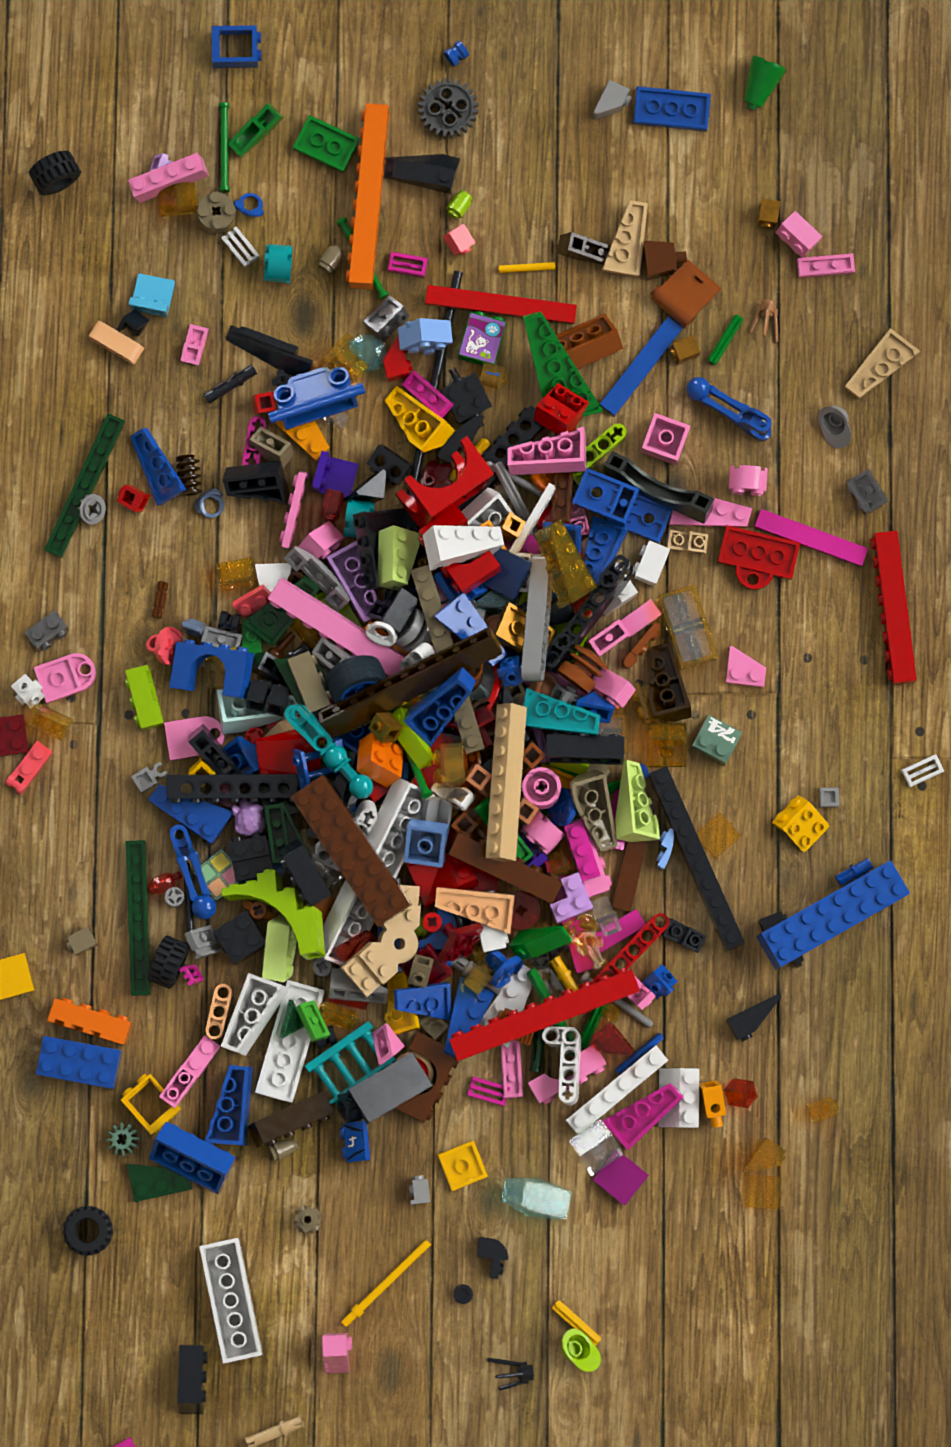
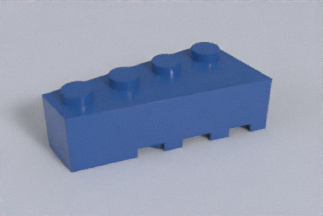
M462 667L408 709L404 722L431 747L448 722L453 718L456 711L470 695L476 680Z

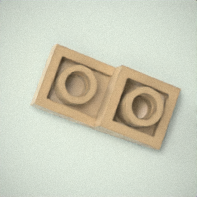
M670 529L667 532L666 547L674 551L705 554L708 534Z

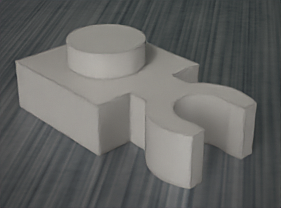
M161 762L156 763L151 771L147 766L131 776L141 793L158 784L156 781L157 777L163 778L168 774L167 771L163 773L157 771L162 766Z

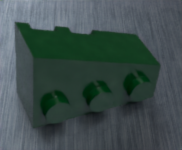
M284 803L264 806L273 866L280 865V860L283 859L278 850L296 839L300 840L311 858Z

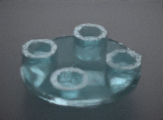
M366 334L352 341L348 355L353 367L361 371H373L382 366L383 359L386 356V348L378 337Z

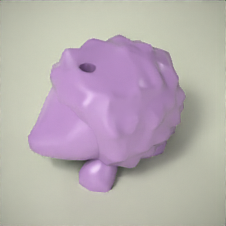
M241 799L239 807L237 805L232 806L237 833L245 837H251L250 835L263 832L266 827V818L262 804L248 802V799Z

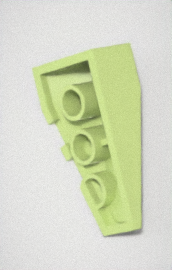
M624 760L615 817L616 837L627 842L659 840L658 819L656 815H653L650 807L653 803L651 798L647 797L645 791L647 785L640 763L630 760Z

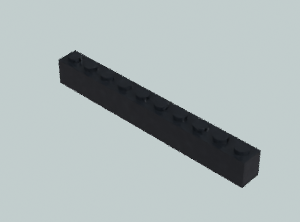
M665 766L649 773L648 778L670 828L674 830V837L725 952L745 943L668 767Z

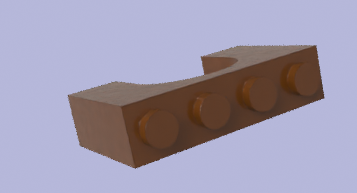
M417 1032L409 1050L429 1059L436 1069L437 1079L430 1091L416 1095L395 1109L423 1123L425 1120L430 1121L434 1113L432 1107L435 1102L439 1103L443 1095L440 1091L443 1085H448L452 1077L449 1074L452 1067L456 1069L459 1063L455 1058L443 1053L445 1045Z

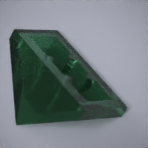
M290 999L279 1035L281 1039L287 1038L304 1027L296 1005Z

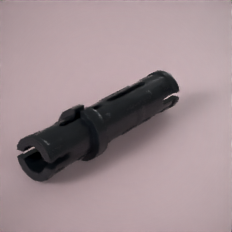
M250 364L238 373L234 372L233 376L203 395L208 403L211 404L235 387L244 385L245 381L258 373L253 365Z

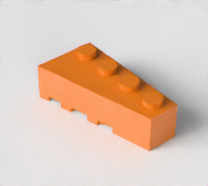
M63 997L62 1000L54 998L47 1021L126 1045L132 1023L128 1021V1017L118 1015L116 1018L110 1016L111 1012L99 1009V1012L91 1010L92 1006L83 1003L78 1006L73 1004V1000Z

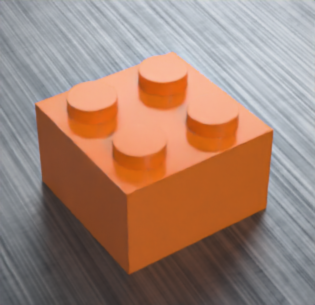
M370 732L359 741L356 771L367 775L370 779L386 788L402 776L403 746L396 742L381 743Z

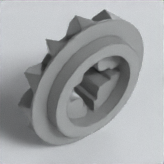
M97 494L85 495V498L80 500L81 505L78 507L80 514L78 516L85 523L96 524L105 515V502ZM88 505L93 506L92 508L94 509L95 513L90 512Z

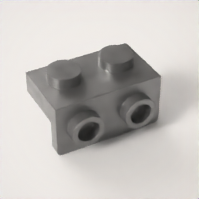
M870 469L846 481L849 493L852 496L855 495L858 500L857 505L859 509L866 514L873 512L889 501Z

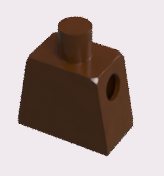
M643 242L647 281L674 274L677 271V263L687 262L686 251L675 252L673 242Z

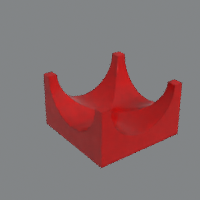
M467 436L460 441L464 450L465 460L458 451L450 456L456 469V479L453 484L443 488H431L420 484L410 475L404 479V482L413 497L405 493L403 489L395 494L420 529L454 506H460L480 492L494 475L491 468Z

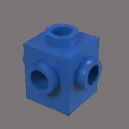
M520 655L501 660L500 668L497 669L499 680H503L504 687L517 686L523 683Z
M662 964L642 982L658 999L662 995L668 996L674 990L672 986L678 981Z

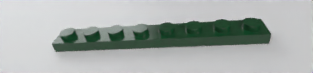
M107 413L44 550L46 552L63 558L81 519L78 516L80 514L78 509L81 505L80 500L84 499L85 495L93 493L125 425V420Z
M126 841L131 996L151 995V985L147 976L150 967L146 841Z

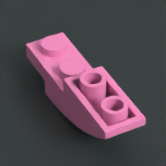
M204 1035L159 1098L176 1108L207 1068L209 1062L221 1046Z

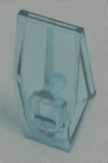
M506 1178L501 1201L529 1217L566 1220L572 1192L539 1178Z

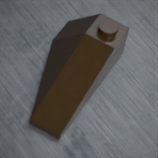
M669 642L652 647L649 704L654 718L676 722L691 718V705L671 643Z

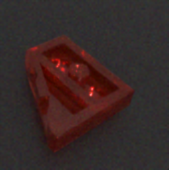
M365 930L333 948L331 952L346 963L368 942H378V938L368 930Z

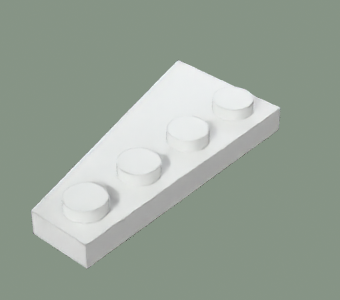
M523 964L517 975L513 973L510 977V982L503 987L480 1022L481 1026L488 1025V1020L497 1017L499 1010L504 1011L505 1008L511 1010L517 1009L518 1013L523 1011L532 989V984L526 975L531 969ZM507 1042L503 1045L506 1048H509L510 1042Z

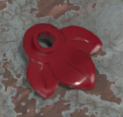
M435 460L428 462L423 469L424 477L421 479L420 484L431 488H443L453 484L448 479L453 465L449 463L438 465Z

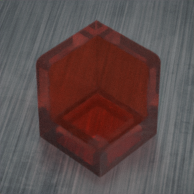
M734 1078L724 1089L728 1104L731 1106L749 1108L758 1097L753 1081Z

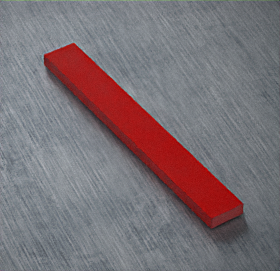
M427 285L425 305L522 318L524 315L541 311L547 321L575 324L577 308L576 304Z

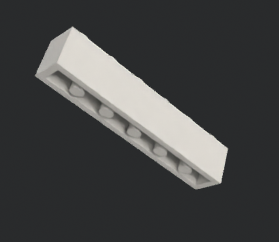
M654 1046L565 1121L578 1136L664 1065L668 1059L657 1046Z

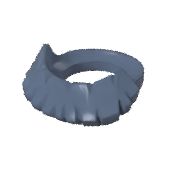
M215 488L201 494L194 503L197 513H202L209 518L219 516L224 509L223 493ZM208 497L216 499L220 504L219 511L215 514L208 513L204 508V500Z

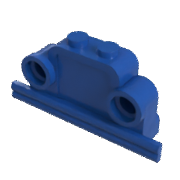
M322 367L303 374H297L288 380L287 385H280L275 389L274 398L279 409L268 413L270 421L274 423L282 420L285 429L288 430L356 408L358 404L355 396L366 393L363 383L352 386L349 373L343 367H336L332 370Z

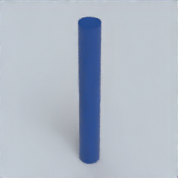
M659 1032L619 1065L615 1071L621 1075L664 1039L662 1034Z

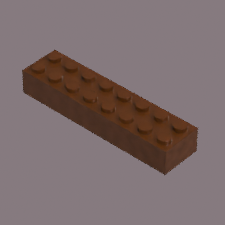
M320 776L291 796V799L378 927L383 926L412 906V903L326 776Z

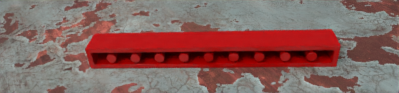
M625 967L615 971L616 975L610 978L608 974L597 978L598 982L592 985L590 981L579 985V990L572 991V988L561 992L562 996L554 998L552 995L542 999L544 1003L536 1006L534 1002L524 1006L525 1010L519 1013L517 1009L506 1013L507 1017L501 1020L498 1016L488 1020V1025L481 1026L480 1023L469 1027L471 1031L463 1034L461 1030L451 1034L452 1038L449 1039L456 1061H461L640 992L633 970L627 971Z

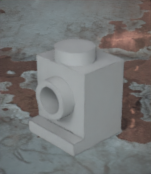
M424 1175L413 1176V1184L409 1185L410 1197L414 1196V1200H411V1205L430 1203L428 1179H424Z

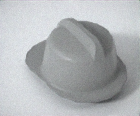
M837 405L821 409L818 414V420L827 443L835 448L846 447L851 440L847 412Z

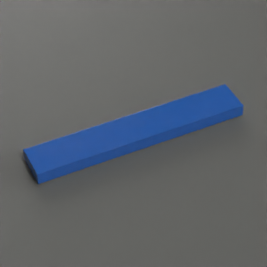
M667 317L606 395L600 406L615 417L683 330V327L670 317Z

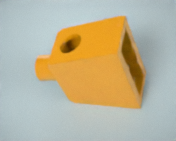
M717 1080L700 1083L699 1091L704 1115L706 1118H710L712 1128L723 1126L722 1116L726 1115L721 1084ZM713 1104L717 1105L715 1109H711Z

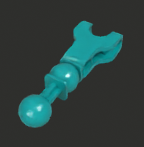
M302 704L288 706L285 710V717L288 722L315 750L321 752L320 755L323 756L327 767L334 769V773L340 771L349 781L350 793L358 799L370 796L373 791L372 780L367 775L356 773L349 765L351 758L347 757L345 749L332 741L331 736L320 725L312 712ZM297 711L300 713L299 718L296 716ZM321 737H324L327 741V745L324 748L318 745Z

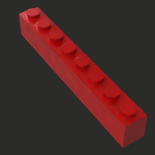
M898 530L874 533L873 538L870 539L871 550L875 552V557L872 558L873 568H877L875 585L879 587L880 594L877 595L878 606L882 607L880 623L881 625L884 624L885 632H882V640L887 646V650L884 651L885 661L889 662L887 678L888 681H891V685L915 683L917 677Z

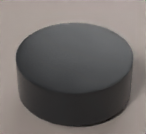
M466 1284L458 1285L454 1289V1299L460 1304L469 1303L473 1297L471 1287Z

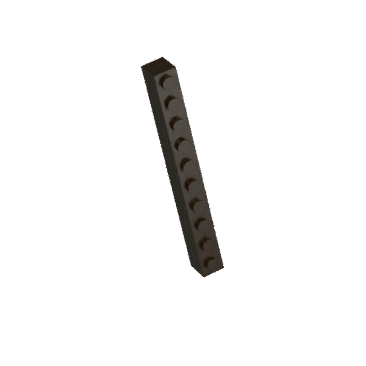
M487 627L319 711L320 724L331 738L340 736L344 732L359 727L361 724L373 719L376 713L391 711L395 707L427 693L429 690L442 684L462 667L469 671L489 660L496 659L499 655H502L500 642L491 628Z

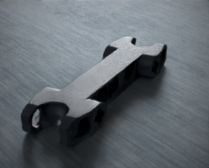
M620 554L614 557L602 572L600 580L563 632L558 634L547 648L546 666L548 670L557 675L559 673L554 668L558 667L564 660L572 661L568 655L569 652L577 654L573 649L575 644L580 645L612 600L624 590L634 574V567L630 565L629 559ZM619 560H623V562H620L615 568L616 562ZM598 596H604V600L601 603L595 602ZM592 611L593 615L590 618H584L586 612ZM575 627H581L580 633L573 634ZM552 654L549 660L547 661L548 655Z

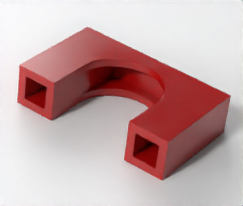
M456 505L418 530V540L423 548H425L423 534L433 525L468 526V520ZM489 550L471 563H453L450 566H442L440 571L445 578H450L452 581L451 586L456 593L460 592L466 595L499 573L501 565Z

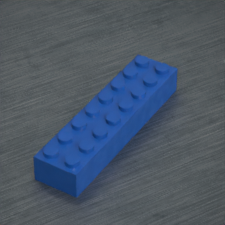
M890 860L756 936L774 969L777 970L909 895L910 892Z

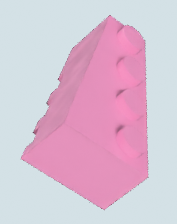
M584 427L577 428L576 431L569 433L568 431L560 433L561 435L549 438L548 436L537 442L530 441L509 447L508 468L510 475L586 471V434Z
M348 1333L324 1334L322 1336V1346L326 1373H349V1351L352 1349V1337H348Z

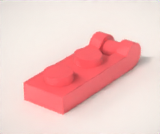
M36 741L14 772L8 777L5 784L8 787L12 786L21 795L53 752L39 741ZM19 776L24 779L22 783L16 780Z

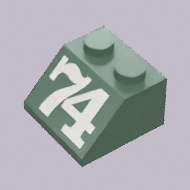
M708 715L691 749L725 766L742 732Z

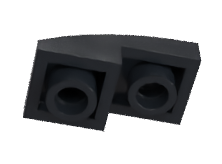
M669 918V926L661 935L699 953L706 935Z

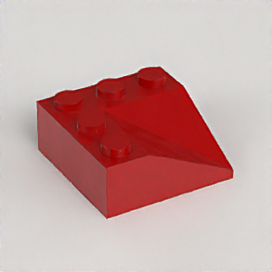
M454 828L449 830L447 849L456 833ZM447 853L442 868L405 863L415 886H420L419 895L425 909L435 905L437 887L469 890L478 886V881L471 865Z

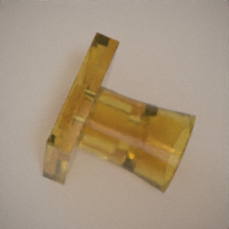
M347 332L321 359L320 367L329 368L334 364L337 367L345 368L353 385L368 370L370 365L348 349L353 337Z

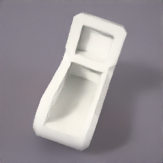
M441 775L431 787L434 795L453 803L454 810L466 811L475 799V795L466 787H456L444 775Z

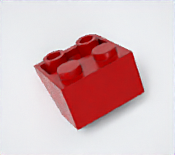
M558 383L536 405L534 421L557 435H561L560 433L566 431L568 433L572 432L579 423L589 402Z

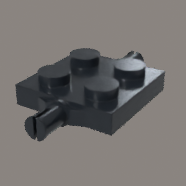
M456 367L449 370L454 381L449 386L441 389V391L454 404L451 411L458 424L467 419H472L484 410L492 407L476 372L466 377H460Z

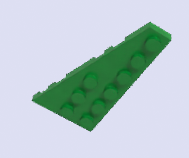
M542 312L524 315L523 321L542 399L559 383L589 402L582 417L604 412Z

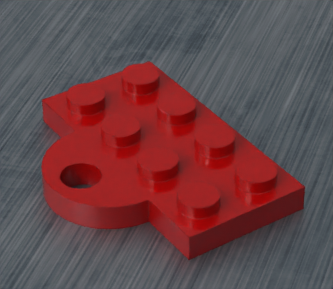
M726 525L717 563L736 567V578L743 587L749 590H760L771 582L773 576L792 580L800 542ZM750 575L756 576L758 583L755 585L749 584L747 577Z

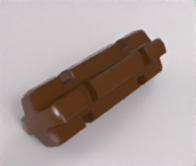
M159 581L157 584L158 591H156L153 605L155 608L152 610V617L157 619L162 618V609H164L167 595L165 592L168 589V583L164 581Z

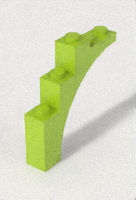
M266 869L263 873H258L257 881L249 880L241 885L230 884L228 887L221 889L222 896L228 901L246 899L263 902L274 907L285 916L293 928L302 957L306 960L325 957L322 912L314 906L303 907L302 899L298 894L300 892L293 887L283 889L282 875L274 869Z

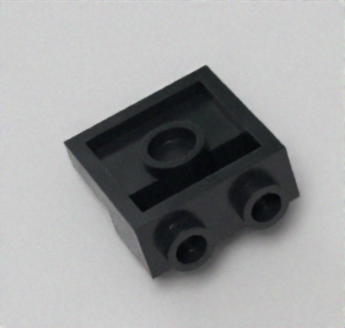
M255 833L250 835V839L243 840V837H236L231 839V843H228L236 882L256 879L258 873H263L266 869H273L266 835L262 836V833Z

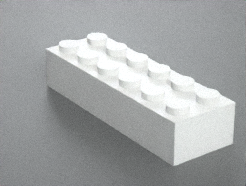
M239 1238L199 1246L223 1363L263 1355Z

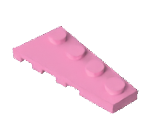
M301 471L298 475L294 476L292 486H295L294 494H290L288 501L291 507L290 512L285 514L284 523H286L285 531L282 530L279 540L282 542L281 547H291L297 524L296 518H298L301 509L300 500L303 498L306 489L304 482L309 477L308 472Z
M715 498L713 510L705 524L673 510L669 526L726 527V525L747 528L752 508Z

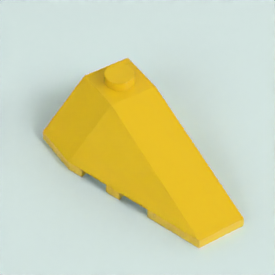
M398 386L385 399L386 404L396 417L409 442L422 452L444 446L455 432L444 419Z

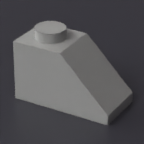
M609 80L593 112V118L599 119L621 112L623 106L627 107L631 96H629L630 89Z

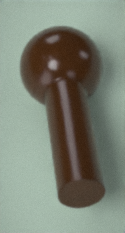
M290 631L279 645L270 648L268 653L281 659L283 650L296 635Z

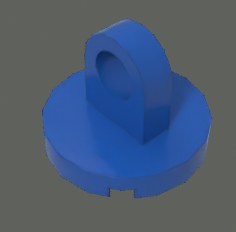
M561 788V794L557 803L547 809L548 814L552 818L550 821L557 826H566L571 823L575 814L580 815L573 803L571 789Z
M497 950L491 951L485 958L488 967L495 973L491 979V984L495 988H502L508 984L512 974L517 975L523 966V961L519 956H514L508 960Z

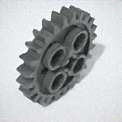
M443 78V83L441 84L436 80V86L430 83V90L424 89L425 95H420V100L423 102H418V107L422 108L418 110V114L422 115L420 121H426L424 128L430 126L429 133L435 130L436 137L443 133L444 139L447 134H450L451 139H453L454 133L460 137L461 130L467 133V126L473 127L471 121L476 122L477 117L474 115L478 114V110L475 109L478 107V102H473L477 96H471L473 89L466 90L467 84L460 86V80L455 84L453 78L450 79V82ZM450 93L451 97L445 99L442 97V94ZM458 104H464L466 108L460 110L456 106ZM432 107H438L440 111L438 113H433L430 111V109ZM447 118H452L455 120V122L453 124H448L445 122V120Z

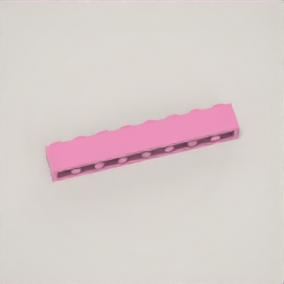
M283 577L279 579L268 597L271 600L269 602L271 605L278 609L282 607L287 611L286 614L293 619L299 618L303 621L302 624L309 629L315 628L319 631L318 634L327 640L330 638L335 641V645L340 649L345 650L346 648L351 651L353 657L370 655L377 658L383 667L386 678L401 671L400 663L406 657L391 646H382L373 642L366 635V631Z

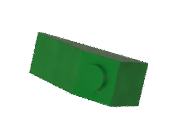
M563 926L519 930L509 946L515 956H519L521 960L533 959L571 943L572 938Z

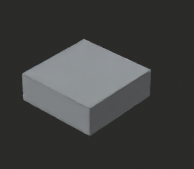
M819 788V808L839 807V788Z

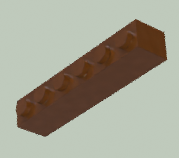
M462 831L461 834L455 833L447 849V854L553 904L562 886V882L558 881L559 876L550 872L548 875L541 873L542 868L531 864L529 867L523 864L525 860L517 856L516 861L500 862L486 858L487 842L481 839L476 842L472 840L473 835Z

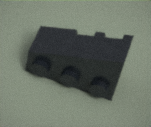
M281 461L226 467L222 480L227 496L251 499L252 497L263 499L264 502L271 500L281 502L280 504L283 505L287 504L290 493Z
M299 839L278 850L283 858L280 860L285 870L289 869L292 874L289 877L295 887L299 886L302 891L298 894L304 904L308 902L310 906H313L331 895Z
M179 1345L177 1396L179 1414H203V1403H206L204 1383H207V1371H204V1364L208 1362V1352H204L203 1345Z

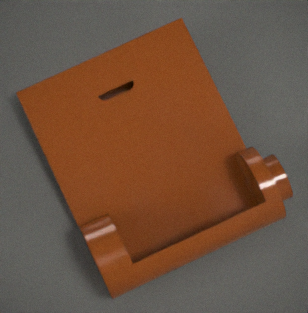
M687 260L661 287L656 286L653 289L651 300L686 329L696 318L697 314L722 288L691 261Z

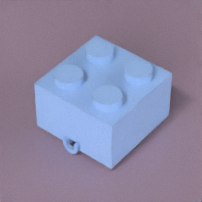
M419 318L412 322L406 321L405 325L398 328L400 350L408 351V353L423 352L425 355L434 354L435 350L445 349V346L453 343L451 322L448 320Z

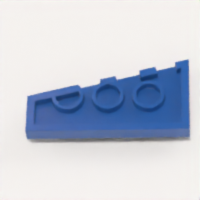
M142 428L130 436L157 506L165 504L186 490L185 486L148 428Z
M592 516L585 561L579 583L581 589L589 592L593 591L600 580L602 572L616 557L628 532V529L624 526Z

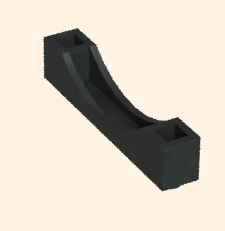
M614 451L610 453L603 466L602 474L639 488L638 494L702 524H705L713 510L715 498L697 490H684L662 483L642 471L629 458Z

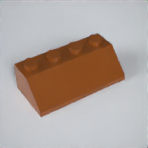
M605 313L556 335L577 369H581L587 364L597 362L601 358L615 354L623 349L618 330Z

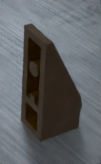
M569 232L560 235L557 254L576 260L604 265L611 246Z

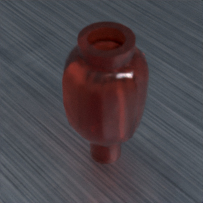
M180 871L174 874L163 873L154 877L147 886L152 895L155 893L162 894L169 888L174 887L176 881L183 878Z

